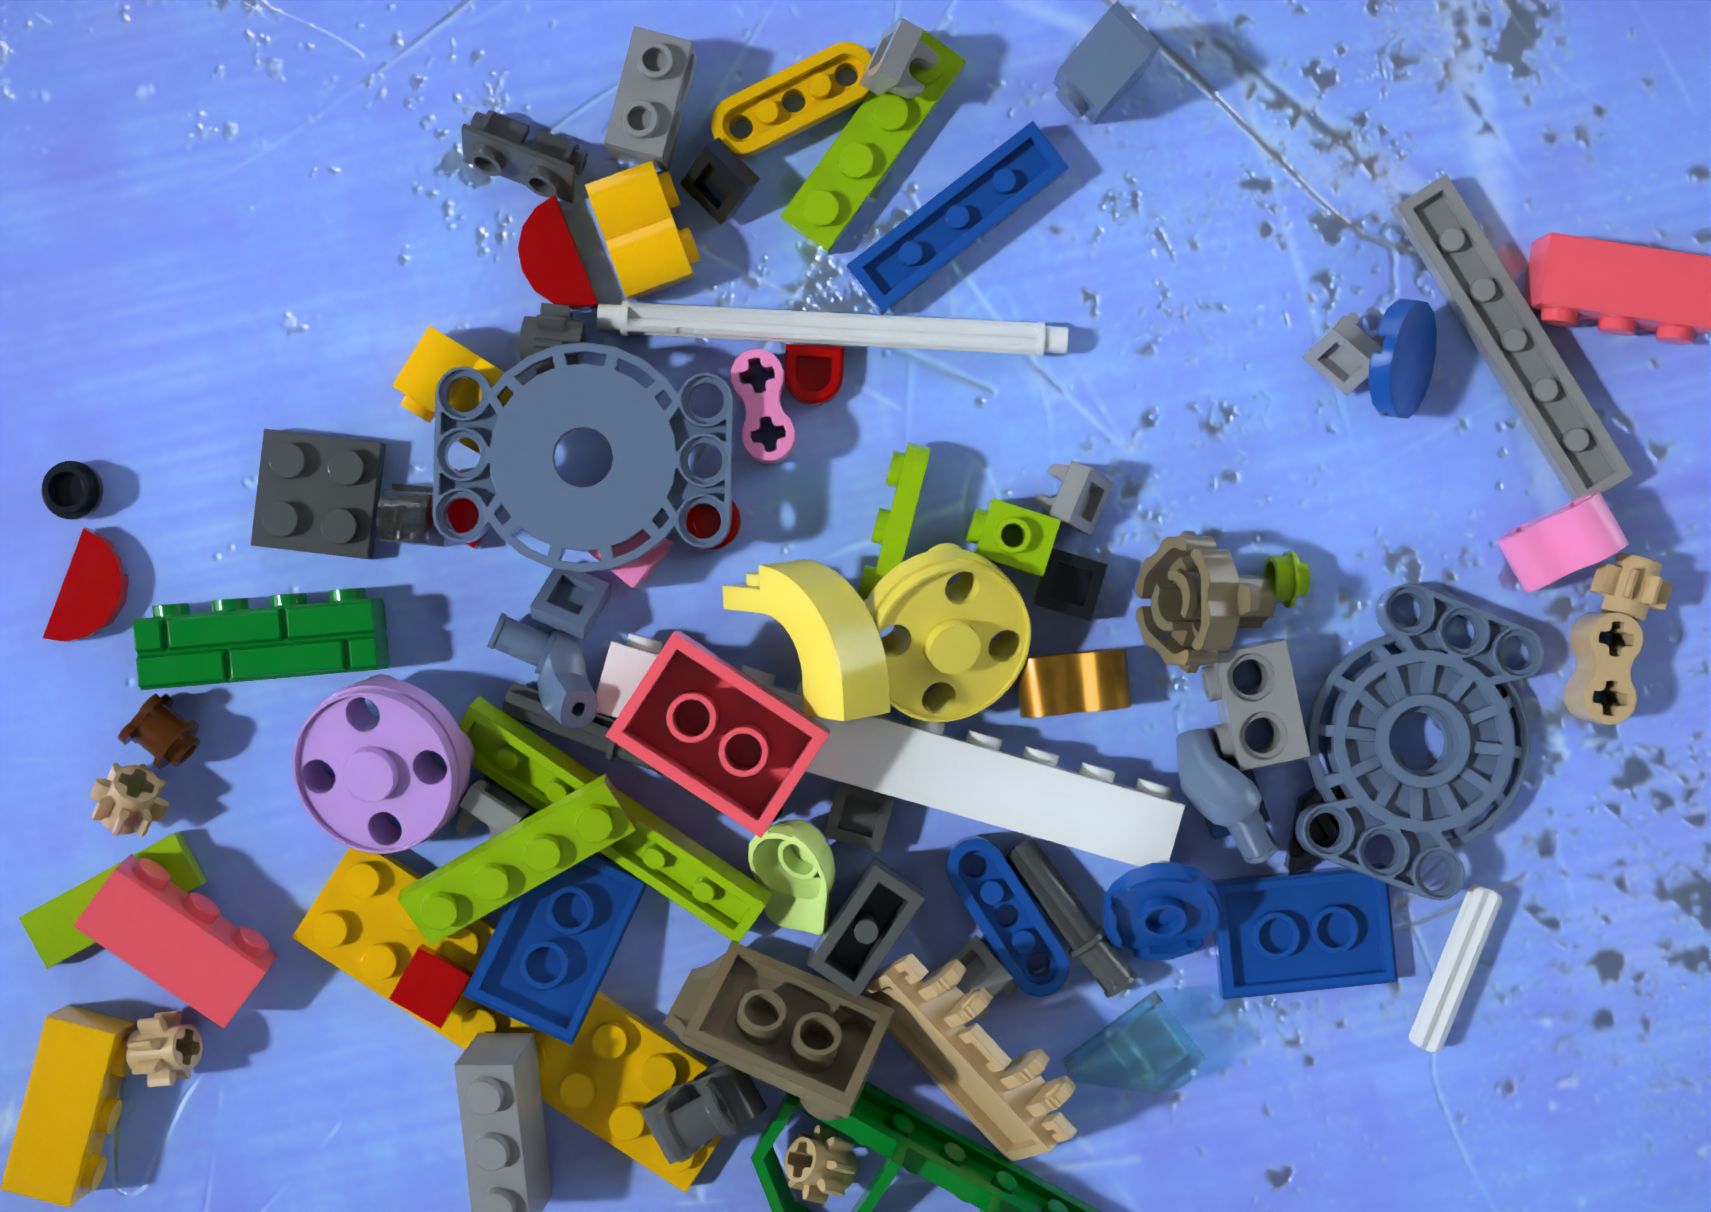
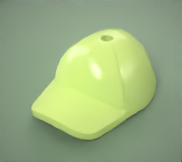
M802 819L783 820L770 825L762 838L757 835L753 837L749 843L748 861L755 882L773 893L764 908L766 915L771 922L778 926L821 935L827 927L829 894L834 884L836 872L835 861L829 843L816 826Z

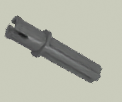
M514 683L506 693L502 711L513 719L606 753V760L610 762L617 757L655 771L661 776L664 775L605 736L616 719L597 713L588 726L570 728L561 725L543 709L538 690L520 683Z
M1028 838L1013 847L1006 855V861L1071 946L1068 952L1071 958L1079 957L1103 989L1107 998L1115 996L1128 987L1137 978V973L1134 970L1132 971L1114 945H1112L1106 936L1104 926H1098L1035 840Z

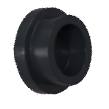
M64 461L53 466L45 475L41 489L42 498L47 508L56 516L70 520L83 519L96 511L102 501V480L91 466L78 461Z

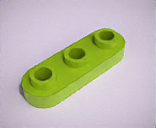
M908 442L905 453L893 451L885 485L896 487L891 510L879 508L871 542L881 544L882 546L877 566H864L858 594L863 601L868 598L877 583L888 572L903 562L931 447Z

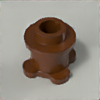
M158 694L152 695L118 735V740L124 745L133 741L135 744L138 743L155 757L153 764L159 769L167 766L169 763L179 767L195 752L200 744V739L195 736L200 724L195 720L187 722L170 708L174 699L168 694H164L162 697Z

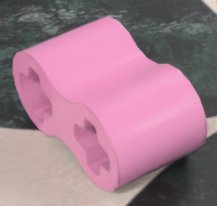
M750 349L741 353L735 359L731 368V383L737 396L744 402L746 407V419L742 427V441L747 452L756 461L763 464H777L785 461L792 454L796 445L795 429L791 419L783 412L781 407V396L785 388V374L780 361L773 353L764 349ZM761 364L765 373H775V378L766 381V391L761 393H755L751 384H742V379L751 376V366ZM767 421L772 422L776 430L786 431V437L777 440V450L767 452L763 443H753V436L762 433V423Z
M1600 490L1588 493L1548 514L1530 520L1507 532L1496 541L1525 593L1543 588L1572 572L1607 559L1629 544Z

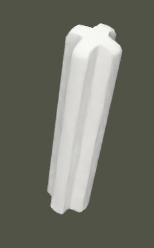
M1472 884L1468 888L1409 1033V1040L1415 1046L1433 1053L1442 1051L1501 906L1502 896L1499 893L1476 884Z

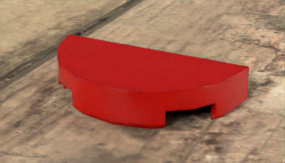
M556 196L550 197L535 207L522 226L518 245L522 272L534 291L553 304L570 305V309L575 311L598 308V299L558 198Z
M83 528L43 635L44 639L71 642L91 637L104 627L114 623L125 605L129 583L128 575L124 574L121 559L113 548L115 546L112 542L92 529Z

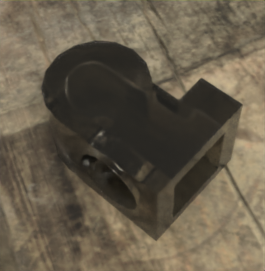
M392 484V490L384 489L380 495L377 510L378 539L382 542L444 547V536L439 533L433 520V487Z

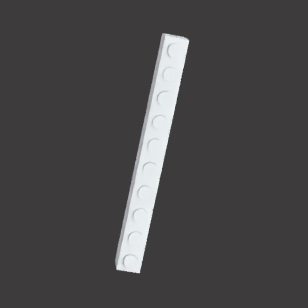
M633 633L628 634L626 643L618 640L611 641L596 692L598 713L618 717L660 653L663 642ZM742 665V672L804 712L803 684L801 681L798 683L797 690L793 691L773 685L776 674ZM888 713L845 722L811 716L829 728L830 734L805 772L1138 867L1150 863H1167L1170 861L1185 808L1184 804L1170 798L1172 787L1138 778L1136 788L1113 782L1116 772L1104 767L1082 762L1080 770L1077 772L1057 766L1059 755L1041 749L1025 746L1023 756L1000 750L1003 739L985 733L969 730L966 740L944 734L946 726L944 722H927L911 717L910 723L888 718Z

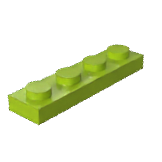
M925 30L920 39L937 54L938 61L928 71L913 63H910L909 66L911 77L925 86L924 91L913 99H907L887 91L878 96L871 91L780 215L781 221L826 254L834 247L965 68L966 60Z
M604 774L400 890L398 901L429 945L432 946L636 831L637 821L607 775Z

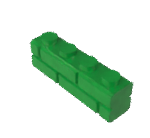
M365 588L330 590V602L308 604L307 593L270 596L271 607L249 609L248 598L211 601L212 612L190 614L189 603L152 606V618L134 619L135 621L133 622L135 651L138 655L136 658L138 686L141 690L387 669L390 665L388 637L386 636L385 603L383 598L366 599Z

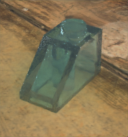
M1154 990L1064 1057L1062 1061L1067 1072L1075 1082L1159 1094L1168 1087L1171 1090H1177L1189 1083L1199 1072L1197 1065L1204 1061L1206 1057Z

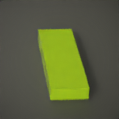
M180 831L169 835L134 855L139 860L147 858L160 864L170 874V881L186 893L208 882ZM122 862L19 917L46 969L97 943L73 927V925L113 871Z

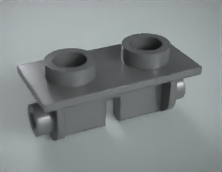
M489 110L486 114L477 111L471 120L470 126L463 124L461 128L463 162L472 165L476 170L485 175L502 176L523 184L540 196H556L567 202H573L575 174H582L588 159V153L579 150V143L571 142L540 130L531 147L524 144L530 131L529 125L498 114L493 110Z

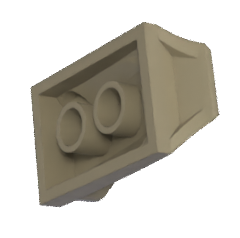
M731 941L725 954L705 966L691 970L663 1025L672 1030L682 1043L799 1097L800 1103L808 1113L818 1119L832 1121L843 1117L848 1119L855 1108L877 1059L895 1009L862 995L857 999L834 983Z

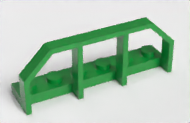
M868 1082L865 1083L857 1104L848 1119L844 1117L832 1121L818 1119L851 1137L858 1144L867 1146L887 1157L851 1212H872L902 1166L909 1172L920 1175L949 1191L961 1201L978 1207L980 1209L979 1212H1101ZM788 1092L785 1093L782 1102L759 1137L751 1160L772 1212H813L795 1202L773 1148L774 1142L796 1107L804 1114L814 1117L805 1110L800 1103L799 1097Z

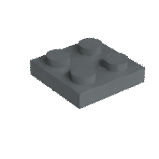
M264 429L250 545L373 560L386 444Z

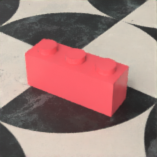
M1550 232L1531 243L1523 297L1532 312L1540 314L1539 322L1542 324L1573 327L1576 326L1577 320L1598 323L1597 331L1604 334L1630 336L1635 334V329L1656 332L1655 340L1659 342L1681 345L1692 344L1694 337L1711 332V257Z
M130 854L113 871L74 923L73 927L224 1029L266 974L277 954L269 949L268 941L260 933L246 926L238 928L219 915L220 909L212 900L200 893H186L170 881V874L160 864L147 858L139 860Z

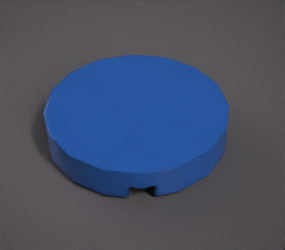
M1400 298L1387 308L1379 322L1377 335L1386 337L1382 352L1373 351V355L1370 357L1369 390L1372 403L1378 412L1385 413L1384 416L1409 419L1418 411L1426 396L1432 378L1436 357L1437 328L1434 312L1428 302Z
M1176 862L1150 863L1128 871L1111 884L1102 902L1103 926L1112 945L1121 951L1122 945L1126 949L1133 950L1134 957L1145 960H1171L1193 953L1204 945L1203 938L1211 930L1213 935L1215 934L1221 923L1222 906L1212 879L1195 867Z

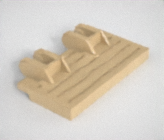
M912 953L878 969L860 995L895 1009L888 1033L1009 1162L1051 1152L1057 1143L1070 1140L1078 1130L1061 1112L1047 1115V1113L1053 1112L1062 1106L1071 1097L1076 1089V1085L1067 1076L1047 1082L1040 1076L1050 1061V1058L1041 1048L1018 1055L1015 1059L1011 1060L978 1023L967 1027L963 1025L978 1016L993 998L984 987L964 994L956 986L967 971L958 959L936 968L923 981L922 979L929 971Z

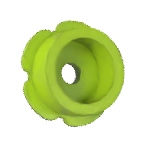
M1292 550L1283 552L1282 555H1269L1267 557L1263 576L1269 579L1271 591L1276 596V602H1283L1286 608L1294 607L1297 602L1296 597L1306 596L1309 590L1310 572L1308 564L1305 561H1299L1296 552Z

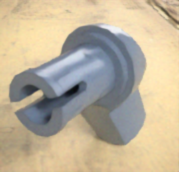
M501 613L487 647L490 649L494 648L536 666L535 673L540 674L537 685L542 707L561 725L570 728L588 726L597 714L598 702L589 682L579 641L561 630L553 629L551 634Z
M1193 729L1180 733L1176 737L1180 786L1186 799L1213 824L1227 827L1246 863L1258 864L1271 858L1277 852L1276 846L1279 844L1259 812L1262 797L1258 788L1252 780L1243 775L1238 769L1221 759L1215 736L1208 729Z

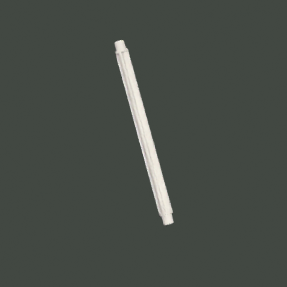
M622 301L621 305L598 304L597 329L620 331L621 336H629L631 334L1030 354L1043 357L1044 352L1067 353L1068 327L1045 326V322L1039 321L1031 323L633 303L630 301Z

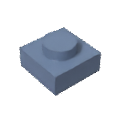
M553 568L530 605L531 618L581 640H585L611 596V583L585 572Z

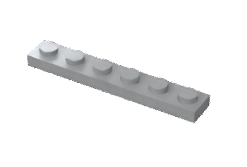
M1443 175L1391 208L1392 213L1570 499L1573 501L1597 490H1600L1601 494L1632 476L1633 472L1448 175Z

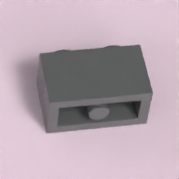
M874 856L827 925L826 930L820 935L810 950L807 965L858 999L924 902L923 889Z

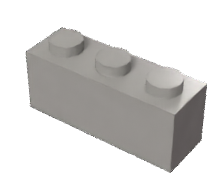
M477 1033L454 1064L471 1212H543L552 1196L535 1033Z

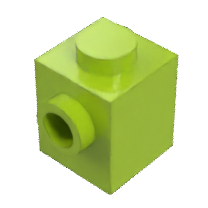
M993 498L989 501L986 510L976 507L965 541L975 544L973 552L985 557L994 564L1031 576L1043 577L1061 520Z

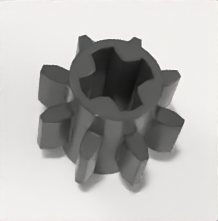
M541 303L540 315L536 317L524 316L519 346L521 360L555 345L586 342L585 322L572 321L573 313L570 312V305ZM584 353L566 355L569 365L582 364ZM553 359L533 366V370H536V376L555 368Z

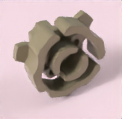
M1183 531L1179 536L1166 537L1162 540L1158 550L1152 556L1147 557L1142 563L1135 585L1137 597L1152 599L1151 606H1140L1136 611V622L1143 641L1148 647L1154 648L1160 654L1164 663L1178 665L1186 673H1196L1200 665H1214L1217 662L1218 651L1231 649L1238 628H1262L1264 622L1268 618L1273 617L1275 611L1276 596L1271 591L1268 578L1261 575L1238 574L1229 550L1216 549V541L1212 536H1197L1194 531Z

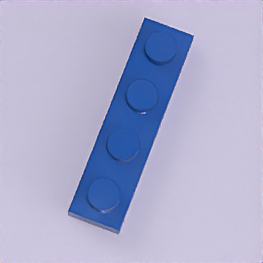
M1031 121L848 263L846 270L880 314L883 315L1067 172L1069 167L1034 121Z

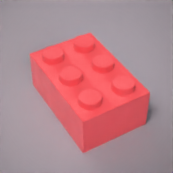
M675 631L605 736L762 838L829 736L830 729L811 716L804 715L802 710L681 631Z

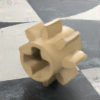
M1617 553L1614 565H1597L1590 591L1604 597L1600 608L1601 611L1620 612L1630 615L1636 621L1645 622L1649 610L1656 611L1658 609L1665 611L1673 583L1663 581V578L1659 577L1663 566L1661 563L1632 554Z
M114 763L107 779L97 778L89 797L97 801L91 818L93 820H101L102 824L112 831L113 836L117 837L119 834L136 832L143 837L146 835L152 821L162 820L169 806L168 801L160 798L167 782L165 779H158L150 769L146 768L145 764L141 763L140 765L122 767L118 763Z
M180 1011L155 1013L154 1018L139 1019L137 1021L138 1030H135L129 1036L125 1048L126 1061L132 1070V1074H148L147 1085L149 1088L173 1086L175 1080L190 1079V1069L199 1063L203 1051L202 1037L195 1024L181 1025Z
M816 1125L813 1135L799 1132L797 1139L788 1147L784 1160L785 1172L790 1179L788 1182L789 1188L802 1190L803 1200L826 1204L829 1194L843 1197L845 1190L853 1183L857 1173V1160L852 1151L853 1141L839 1138L838 1130L821 1125Z

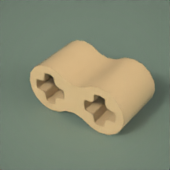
M1620 612L1587 613L1577 619L1572 625L1570 632V645L1575 654L1576 667L1572 677L1566 683L1563 693L1564 703L1568 711L1577 719L1605 725L1619 724L1630 717L1637 703L1636 689L1631 681L1630 670L1634 659L1641 651L1643 632L1638 622L1630 615ZM1600 632L1612 634L1613 640L1611 645L1599 643ZM1594 691H1606L1607 698L1605 703L1593 702Z

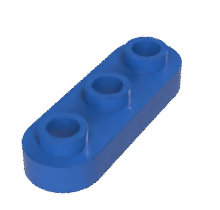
M969 836L959 840L949 850L945 863L948 879L1020 990L1036 997L1049 996L1057 992L1068 978L1069 960L998 847L992 841L980 836ZM972 855H979L985 859V868L978 875H970L964 870L965 860ZM1005 904L1012 905L1017 909L1015 920L1009 924H1002L995 918L997 909ZM1043 954L1048 957V965L1044 971L1034 973L1027 968V962L1032 955Z

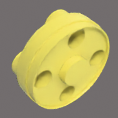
M952 543L938 544L927 552L905 560L888 572L877 583L868 598L863 601L876 624L879 635L884 629L894 625L889 634L881 637L889 674L890 705L912 718L927 722H950L977 714L1004 695L1017 679L1027 659L1031 641V624L1028 610L1018 589L993 562L974 552L963 550L958 545ZM961 572L960 577L954 583L946 586L948 580L953 575ZM1002 631V634L996 640L991 642V639L997 633ZM937 683V685L932 690H930L927 693H924L929 686Z

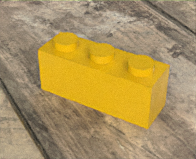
M67 1005L46 1016L1 1190L70 1208L90 1191L94 1192L99 1187L107 1166V1156L101 1155L106 1134L112 1133L121 1114L122 1100L116 1098L121 1077H126L131 1070L126 1061L125 1048L129 1036L134 1032L136 1022L72 1005Z

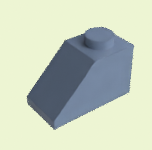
M1117 1L1058 69L1053 82L1059 89L1056 92L1058 100L1075 117L1081 118L1085 115L1095 124L1144 75L1161 44Z

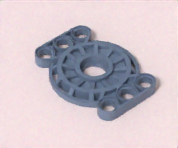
M588 342L555 345L529 355L506 371L494 386H492L487 377L473 368L464 366L452 368L441 377L435 393L434 525L445 538L461 543L474 542L480 539L492 526L498 536L521 555L550 568L581 573L612 570L640 559L662 543L674 528L677 529L682 539L693 547L702 549L715 547L722 543L729 534L732 520L733 393L725 380L716 374L707 372L695 374L687 379L677 393L668 379L644 359L614 346ZM590 353L606 356L604 366L586 363L569 365L566 355ZM553 359L554 369L538 374L524 385L517 379L533 366ZM620 360L640 368L654 382L645 388L631 376L619 372ZM460 379H473L481 387V402L475 409L469 412L455 410L450 403V389ZM700 385H713L720 389L723 394V408L714 417H698L690 409V395ZM508 387L514 395L504 405L500 396ZM664 391L672 400L665 411L657 401ZM582 428L596 430L604 435L611 445L613 454L611 470L606 477L594 486L588 487L573 486L563 480L556 470L554 460L556 447L563 436L573 430ZM459 439H472L480 449L479 463L469 472H457L449 464V448ZM708 444L719 449L723 462L721 469L716 475L703 479L691 473L688 466V458L695 447ZM467 498L474 502L478 508V523L468 532L457 533L447 523V509L457 499ZM701 504L712 505L717 509L721 517L720 529L715 535L706 539L694 537L689 532L686 523L691 509ZM503 508L511 516L504 524L498 518ZM665 510L669 519L660 529L654 521ZM523 528L534 538L550 544L548 556L530 549L517 539L514 534ZM643 531L651 537L635 550L615 557L614 547L631 541ZM566 549L580 552L599 551L602 561L575 563L561 559Z
M1408 583L1389 588L1382 593L1377 601L1375 610L1377 622L1386 635L1371 639L1347 653L1325 676L1312 701L1306 726V736L1311 757H1307L1315 786L1325 802L1310 805L1301 811L1296 819L1295 834L1301 847L1312 855L1419 897L1441 901L1452 898L1460 891L1464 884V865L1453 848L1465 845L1490 830L1510 809L1524 782L1530 755L1529 725L1520 696L1510 681L1528 678L1537 673L1544 663L1545 648L1537 633L1527 627L1420 585ZM1400 594L1411 596L1419 604V619L1410 628L1400 626L1392 618L1391 605ZM1455 615L1468 619L1474 629L1473 640L1464 649L1454 647L1446 637V625ZM1509 637H1516L1523 641L1528 650L1527 662L1519 670H1511L1501 660V646ZM1393 643L1399 653L1391 655L1383 645ZM1369 652L1372 663L1357 671L1350 680L1341 676L1355 660ZM1495 685H1498L1504 696L1500 695ZM1333 688L1339 692V695L1331 708L1328 725L1320 724L1324 703ZM1509 709H1510L1511 716H1512V719H1513V722H1514V725H1515V743H1516V746L1514 745V727H1513V724H1512V721H1511V717H1510V714H1509V711H1508ZM1407 714H1426L1435 720L1442 730L1444 738L1443 752L1437 762L1427 769H1408L1399 763L1392 753L1390 745L1391 731L1397 721ZM1319 737H1326L1327 757L1332 770L1327 775L1324 774L1319 758ZM1513 758H1514V764H1513V768H1512L1511 778H1510V780H1509V782H1508V784H1507V786H1506L1504 792H1502L1501 790H1502V788H1503L1505 782L1507 781V779H1508V777H1509V775H1510V770H1511V766H1512V761H1513ZM1339 785L1345 797L1337 799L1331 788ZM1490 805L1494 806L1479 823L1468 829L1469 821L1482 814ZM1321 813H1329L1334 816L1340 828L1337 840L1327 847H1320L1315 844L1309 832L1310 823L1314 817ZM1449 830L1452 837L1446 839L1441 832ZM1382 834L1392 842L1394 856L1386 867L1376 869L1366 860L1364 853L1365 845L1373 836ZM1433 856L1443 859L1449 870L1448 880L1445 885L1436 890H1430L1425 887L1420 878V867L1426 859Z

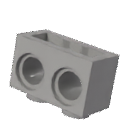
M634 26L604 144L612 158L638 165L652 160L656 169L665 172L669 171L698 60L693 41Z
M1269 639L1231 647L1229 650L1218 651L1217 662L1214 665L1201 668V678L1208 702L1216 701L1221 724L1213 725V734L1222 760L1228 758L1231 766L1239 771L1311 757L1287 640ZM1250 660L1258 669L1259 679L1252 690L1241 693L1233 683V672L1240 662ZM1264 718L1271 729L1270 739L1264 747L1252 750L1245 741V730L1253 720Z

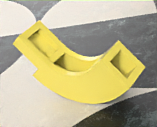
M807 559L758 565L759 571L747 572L745 583L722 586L723 609L769 615L776 619L790 635L801 664L804 715L845 722L891 712L888 667L876 624L856 590L835 570L819 562Z

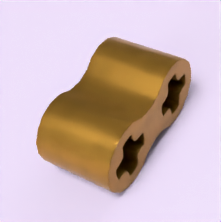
M1126 648L1027 657L1017 677L1020 717H1047L1131 707Z

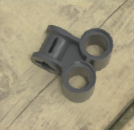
M718 1061L699 1073L691 1081L681 1083L646 1103L639 1111L668 1163L672 1164L678 1161L682 1163L690 1159L693 1153L700 1150L720 1134L729 1137L736 1133L738 1128L759 1116L767 1106L749 1074Z

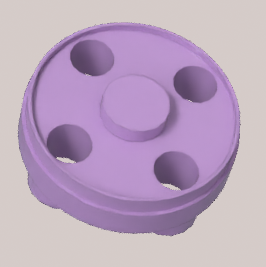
M378 674L343 687L314 709L300 729L295 742L292 758L293 778L297 793L305 810L312 820L330 837L355 850L376 854L394 853L425 842L454 817L467 793L470 768L475 759V749L471 739L465 732L460 730L452 715L437 699L412 684L399 681L390 675ZM365 698L373 701L377 706L380 718L368 710ZM431 751L442 756L447 769L439 767L433 761ZM322 761L328 763L333 769L335 778L324 770ZM387 813L397 818L402 829L395 827L389 821Z

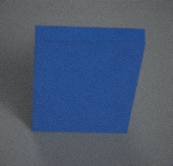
M592 855L508 902L463 996L572 1046L648 884L632 873Z
M1383 863L1370 864L1376 869L1387 866ZM1345 867L1297 871L1294 874L1287 872L1212 880L1219 894L1222 906L1221 923L1214 934L1219 993L1223 1000L1398 982L1388 884Z

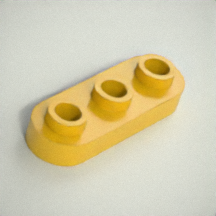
M853 42L836 43L724 99L715 108L711 118V130L714 140L719 137L740 159L750 158L863 102L871 91L859 83L870 62L871 54L864 47ZM842 69H851L857 74L858 78L854 84L843 86L836 81L835 76ZM793 94L801 96L805 100L804 107L798 112L787 111L783 106V102L788 96ZM744 120L753 126L751 134L742 139L734 137L731 134L733 124Z

